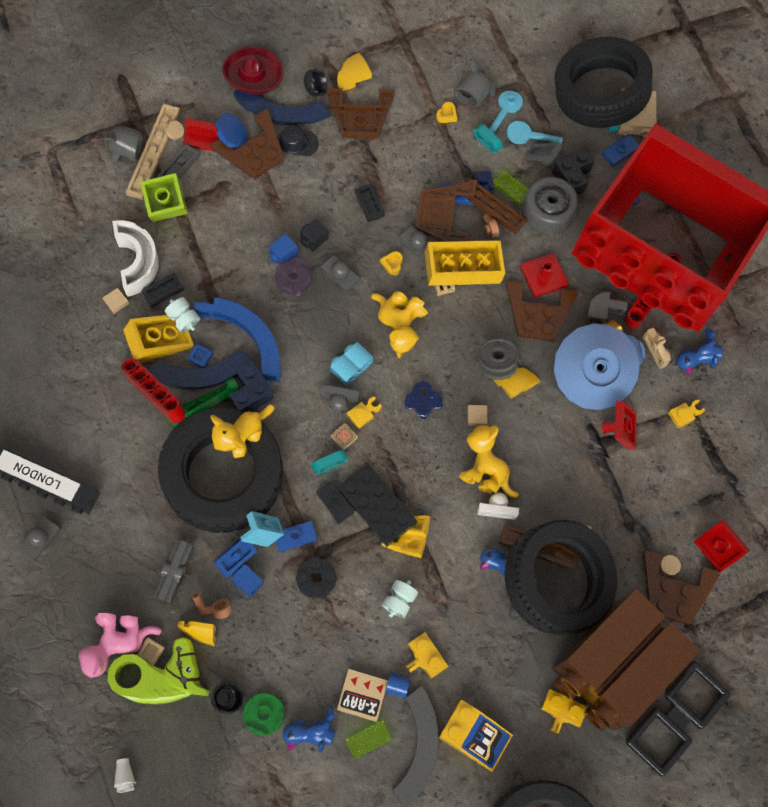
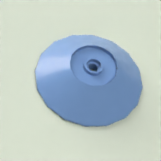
M593 323L575 329L563 339L555 354L554 374L559 389L569 401L584 409L602 410L615 406L616 401H622L630 395L638 381L640 362L636 347L625 333L611 325ZM598 364L603 366L601 371L597 369Z

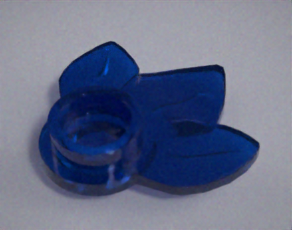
M425 381L416 383L413 392L409 393L405 398V409L415 408L417 415L422 419H426L429 416L432 408L442 409L443 406L440 394L433 391L431 385ZM421 387H424L426 389L425 394L420 393L419 390Z

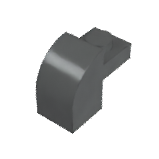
M610 292L600 293L592 299L586 311L585 323L604 324L608 314L623 316L627 310L628 302H623L620 299H610Z

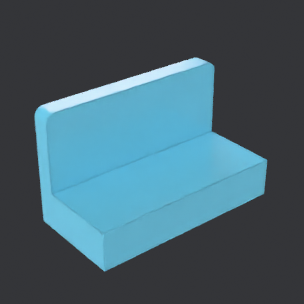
M251 511L246 515L251 530L240 538L242 542L268 547L282 537L284 532L279 518Z

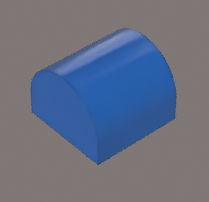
M390 672L385 693L405 698L410 677Z

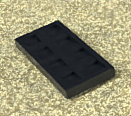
M366 464L337 487L343 497L386 547L417 524L415 517L369 464Z

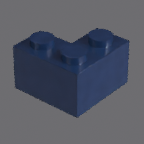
M253 360L236 370L237 377L243 387L229 395L235 409L241 410V412H252L274 399L272 389Z

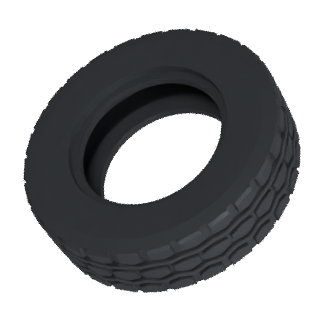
M211 408L191 415L188 419L180 422L177 428L175 427L172 430L169 438L165 440L162 446L163 450L160 451L158 476L162 492L174 512L183 521L191 526H195L197 529L211 533L234 532L233 530L245 529L249 525L246 515L251 511L266 515L270 511L269 508L273 507L280 493L283 482V465L280 449L273 434L262 422L260 439L257 442L249 441L248 439L245 441L247 451L254 460V473L250 483L242 492L228 499L215 500L202 496L190 484L189 471L193 459L203 448L213 444L212 428L214 423L210 416L215 415L224 422L233 425L240 415L245 413L241 412V410Z

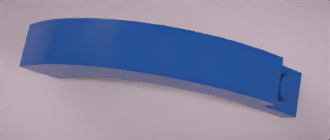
M215 297L214 304L207 301L195 302L194 311L199 317L228 321L244 330L259 349L262 362L261 374L266 381L281 382V363L278 347L272 333L256 314L238 303Z

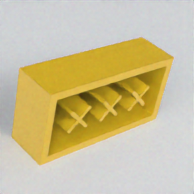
M501 241L428 242L424 252L428 286L500 284L505 275Z

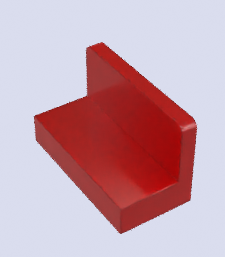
M186 118L184 123L186 133L183 145L186 143L192 148L214 152L211 150L210 145L219 139L217 135L218 129L217 127L215 128V124Z

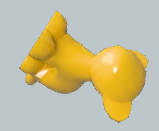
M395 291L388 300L380 294L373 293L371 299L380 303L378 319L384 325L395 329L389 334L390 346L396 352L397 357L401 358L403 353L411 350L419 339L416 331L409 326L416 317H424L428 314L427 310L423 307L424 302L417 297H412L408 301V298L400 291Z
M268 405L260 413L245 412L240 415L233 425L224 422L215 415H211L210 417L214 423L212 441L215 450L223 452L232 450L234 459L244 457L247 452L246 439L257 442L260 439L262 433L261 420L274 411V405Z
M496 425L476 427L467 437V443L470 448L477 453L475 464L472 469L461 472L458 477L469 484H474L475 481L478 483L481 481L483 474H487L490 476V480H483L478 486L479 490L491 494L492 492L497 493L501 487L506 495L516 499L519 493L512 490L508 485L510 474L508 465L491 451L499 432Z

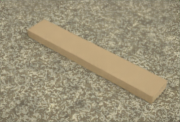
M163 103L125 192L127 196L144 200L140 182L153 179L169 141L165 127L169 122L177 121L181 112L180 108Z

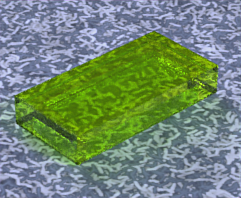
M505 170L492 182L493 186L518 206L524 201L528 188Z
M382 720L345 741L355 760L392 739Z

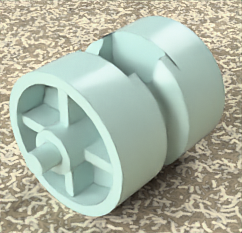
M185 297L175 301L171 299V304L164 311L171 320H176L175 326L180 333L190 329L194 331V326L200 321L198 314L194 310H189L190 304Z
M395 580L390 590L392 595L387 596L382 603V606L390 612L389 617L392 618L393 615L401 618L406 617L410 609L408 603L413 602L418 595V591L410 586L411 581L408 580L407 583Z

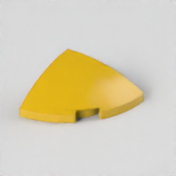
M360 53L349 57L338 72L337 84L338 88H342V91L355 88L356 83L372 78L370 68Z
M518 367L515 374L510 378L494 381L512 399L538 384L540 379L529 370Z
M414 516L417 524L386 548L422 558L429 530L430 516Z
M185 621L178 622L177 627L187 636L200 643L215 647V625L193 621L184 624Z

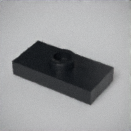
M372 184L354 189L367 222L385 216Z
M175 273L141 291L150 307H153L184 291V288Z
M333 481L316 491L317 496L338 525L355 514Z

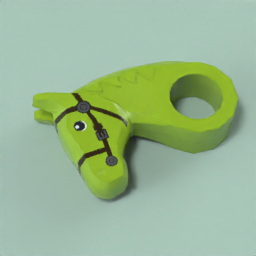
M181 637L174 641L172 657L164 669L151 665L135 654L120 656L113 661L108 669V683L112 691L140 704H166L176 702L192 694L208 696L209 694L207 689L200 686V671L192 641L186 637ZM136 664L140 667L142 674L139 683L133 688H123L119 681L120 672L127 665Z

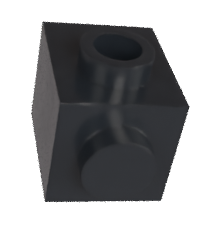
M318 219L304 225L300 231L301 244L312 252L329 239V230Z

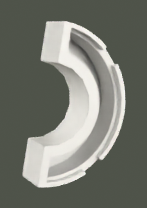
M112 221L115 239L119 248L126 247L136 252L133 264L127 269L121 270L125 293L127 297L133 296L147 288L154 280L159 267L158 253L152 237L145 229L129 221Z

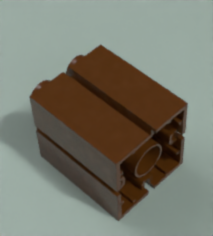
M637 588L617 601L608 611V614L598 624L594 625L552 669L558 675L553 681L556 688L570 700L576 695L578 697L581 696L585 700L584 703L589 707L584 712L585 717L600 731H603L606 727L615 730L621 727L632 726L700 652L672 622L666 627L660 624L665 616Z

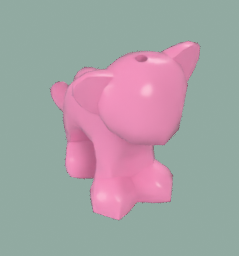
M98 613L95 616V620L103 628V635L99 645L87 646L79 651L78 657L81 669L90 678L98 677L106 671L109 656L113 654L136 653L147 635H160L162 630L157 626H147L139 629L138 617L126 615L119 618V624L126 629V632L116 631V615Z

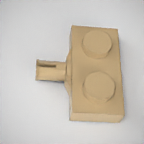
M654 328L648 329L643 339L657 366L661 369L666 367L671 360L669 351L663 346L666 339L660 336Z

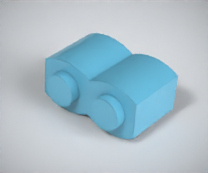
M358 342L354 345H348L344 350L345 353L340 357L336 356L330 363V371L345 386L353 382L359 374L373 363L374 357Z

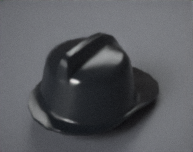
M295 125L286 127L277 137L281 150L286 153L309 156L314 154L319 147V140L316 135L302 130Z

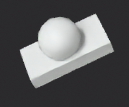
M495 493L490 497L489 504L479 503L477 514L515 520L519 515V508L508 507V498L505 494Z

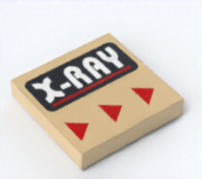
M348 669L337 711L377 722L388 680Z

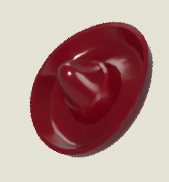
M249 46L231 53L223 62L222 73L226 82L234 89L247 94L261 95L271 92L278 87L283 78V66L280 59L270 50L258 46Z

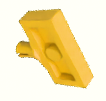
M426 632L408 643L415 658L408 665H405L406 669L410 668L408 670L409 673L420 666L432 679L449 667Z
M551 689L548 690L541 710L555 718L551 731H555V733H559L563 723H570L578 728L581 727L585 716L584 712L588 709V707L570 700Z

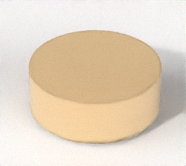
M171 121L166 125L165 132L170 139L177 140L183 136L184 128L180 122Z
M668 555L661 560L660 570L664 575L673 576L680 571L681 563L677 557Z

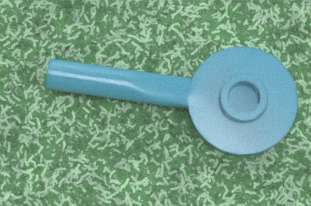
M505 91L499 96L498 104L501 111L490 126V131L496 132L507 113H515L521 109L523 100L520 94L515 91Z
M522 121L512 122L507 128V137L515 144H524L530 138L562 144L563 137L532 132L530 127Z

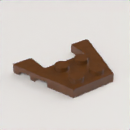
M327 88V96L342 138L378 139L393 101L395 90L379 89V105L342 104V88Z
M268 109L254 116L255 122L263 132L236 150L226 146L220 139L210 145L212 151L219 153L225 160L235 164L238 169L254 180L284 161Z
M477 180L421 191L416 228L444 242L469 241L470 234L451 232L456 196L475 198Z
M507 281L506 289L510 298L509 302L513 311L517 336L555 342L578 295V291L562 289L559 306L522 301L524 283Z
M647 550L643 551L648 600L665 616V619L690 625L721 572L702 567L698 585H691L659 575L663 555Z

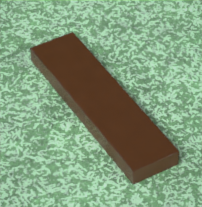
M478 183L475 198L465 197L515 235L527 221L525 217Z
M505 523L498 543L512 547L515 541L526 531ZM550 543L544 546L536 556L572 571L578 559V555L571 548L559 543Z

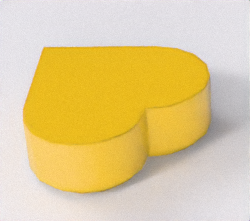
M445 102L442 108L437 111V121L440 123L457 122L456 108L452 102Z
M391 252L380 259L381 264L390 275H398L400 273L403 256L400 252Z

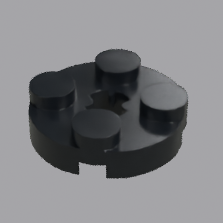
M318 557L306 560L297 571L296 581L298 589L304 596L312 599L328 596L336 584V573L333 566L328 561ZM313 574H320L322 576L320 579L322 580L320 583L317 581L312 583L311 580L313 578L311 576Z

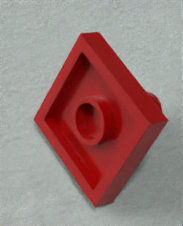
M554 253L520 265L521 272L534 299L566 288L569 285Z
M616 401L615 421H603L602 431L603 433L615 432V439L629 450L636 449L637 413L624 401Z
M724 519L694 541L719 572L724 571L750 551Z

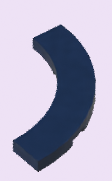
M241 91L233 93L238 103L255 115L268 109L272 123L297 126V124L304 123L312 124L329 117V113L321 101L302 107H285L270 103L258 95L247 94Z
M238 349L229 358L214 366L202 369H183L169 365L157 358L148 371L165 385L181 389H204L223 384L225 381L237 377L236 370L253 359Z

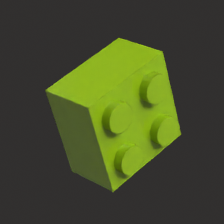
M176 173L140 182L148 217L152 222L188 214L181 181Z

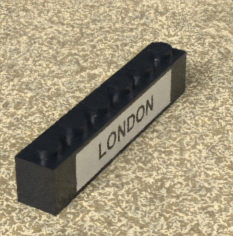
M0 446L1 479L9 483L13 480L19 483L18 486L27 491L31 488L36 491V495L42 498L51 497L54 499V503L62 507L65 504L71 506V510L80 515L83 512L88 515L90 514L100 495L96 488Z

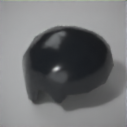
M317 69L308 70L303 82L305 90L311 96L325 95L327 92V80L324 72L317 71Z
M223 682L218 684L212 691L211 703L219 713L230 715L240 710L244 704L245 694L237 684Z

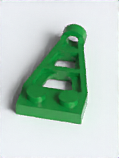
M231 378L225 381L223 387L181 404L186 412L184 419H188L197 412L200 413L203 410L210 409L228 398L230 394L239 390L235 379ZM162 414L163 419H164L165 422L169 423V424L172 425L173 427L179 426V425H178L179 423H172V422H170V421Z

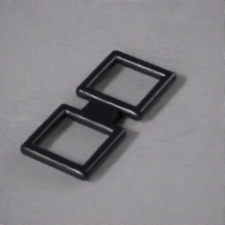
M693 661L665 693V698L673 707L667 714L658 707H653L626 739V745L659 776L663 777L692 743V738L683 731L684 728L691 721L698 729H704L731 694L701 665ZM694 672L720 694L701 719L675 696ZM656 717L682 740L662 766L636 743Z

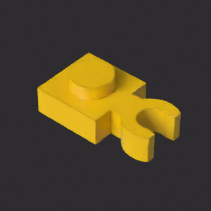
M371 397L366 406L361 402L347 412V416L358 430L374 418L372 412L376 413L381 410V404L377 407L372 406V403L376 401L375 397Z
M699 400L693 401L690 407L684 403L668 412L677 429L691 423L696 419L695 416H699L705 411L704 408L701 410L695 408V405L700 402Z

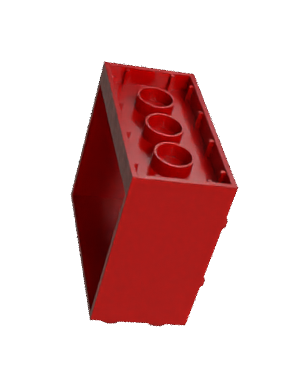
M655 123L591 213L571 254L577 257L578 262L585 268H595L608 276L614 286L621 289L627 288L640 296L642 302L648 307L661 309L671 315L680 327L699 332L727 297L768 230V190ZM641 191L650 193L726 239L727 244L705 278L618 226ZM727 255H730L731 258L727 262L725 259Z

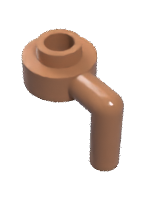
M484 214L483 218L487 224L484 225L486 235H490L491 238L498 237L499 228L496 220L488 214Z
M200 593L192 595L201 615L213 614L217 619H224L232 612L233 608L228 599H220L211 606H205Z

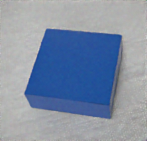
M196 343L187 360L200 368H205L214 353Z

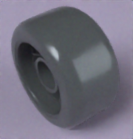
M544 177L535 181L528 188L523 201V216L527 219L528 225L534 230L543 234H557L566 230L574 221L579 207V198L573 186L567 181L558 177Z

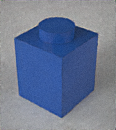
M284 234L268 246L269 258L273 263L277 262L280 267L298 255L297 245L287 234Z
M246 564L231 574L233 576L231 578L232 583L249 598L264 584L263 580Z

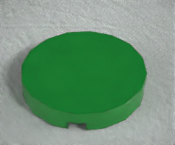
M265 692L256 694L249 698L244 705V723L254 734L261 736L270 735L277 731L284 721V706L279 698L273 694Z

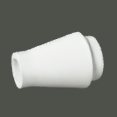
M129 758L117 760L114 787L118 793L134 790L136 782Z

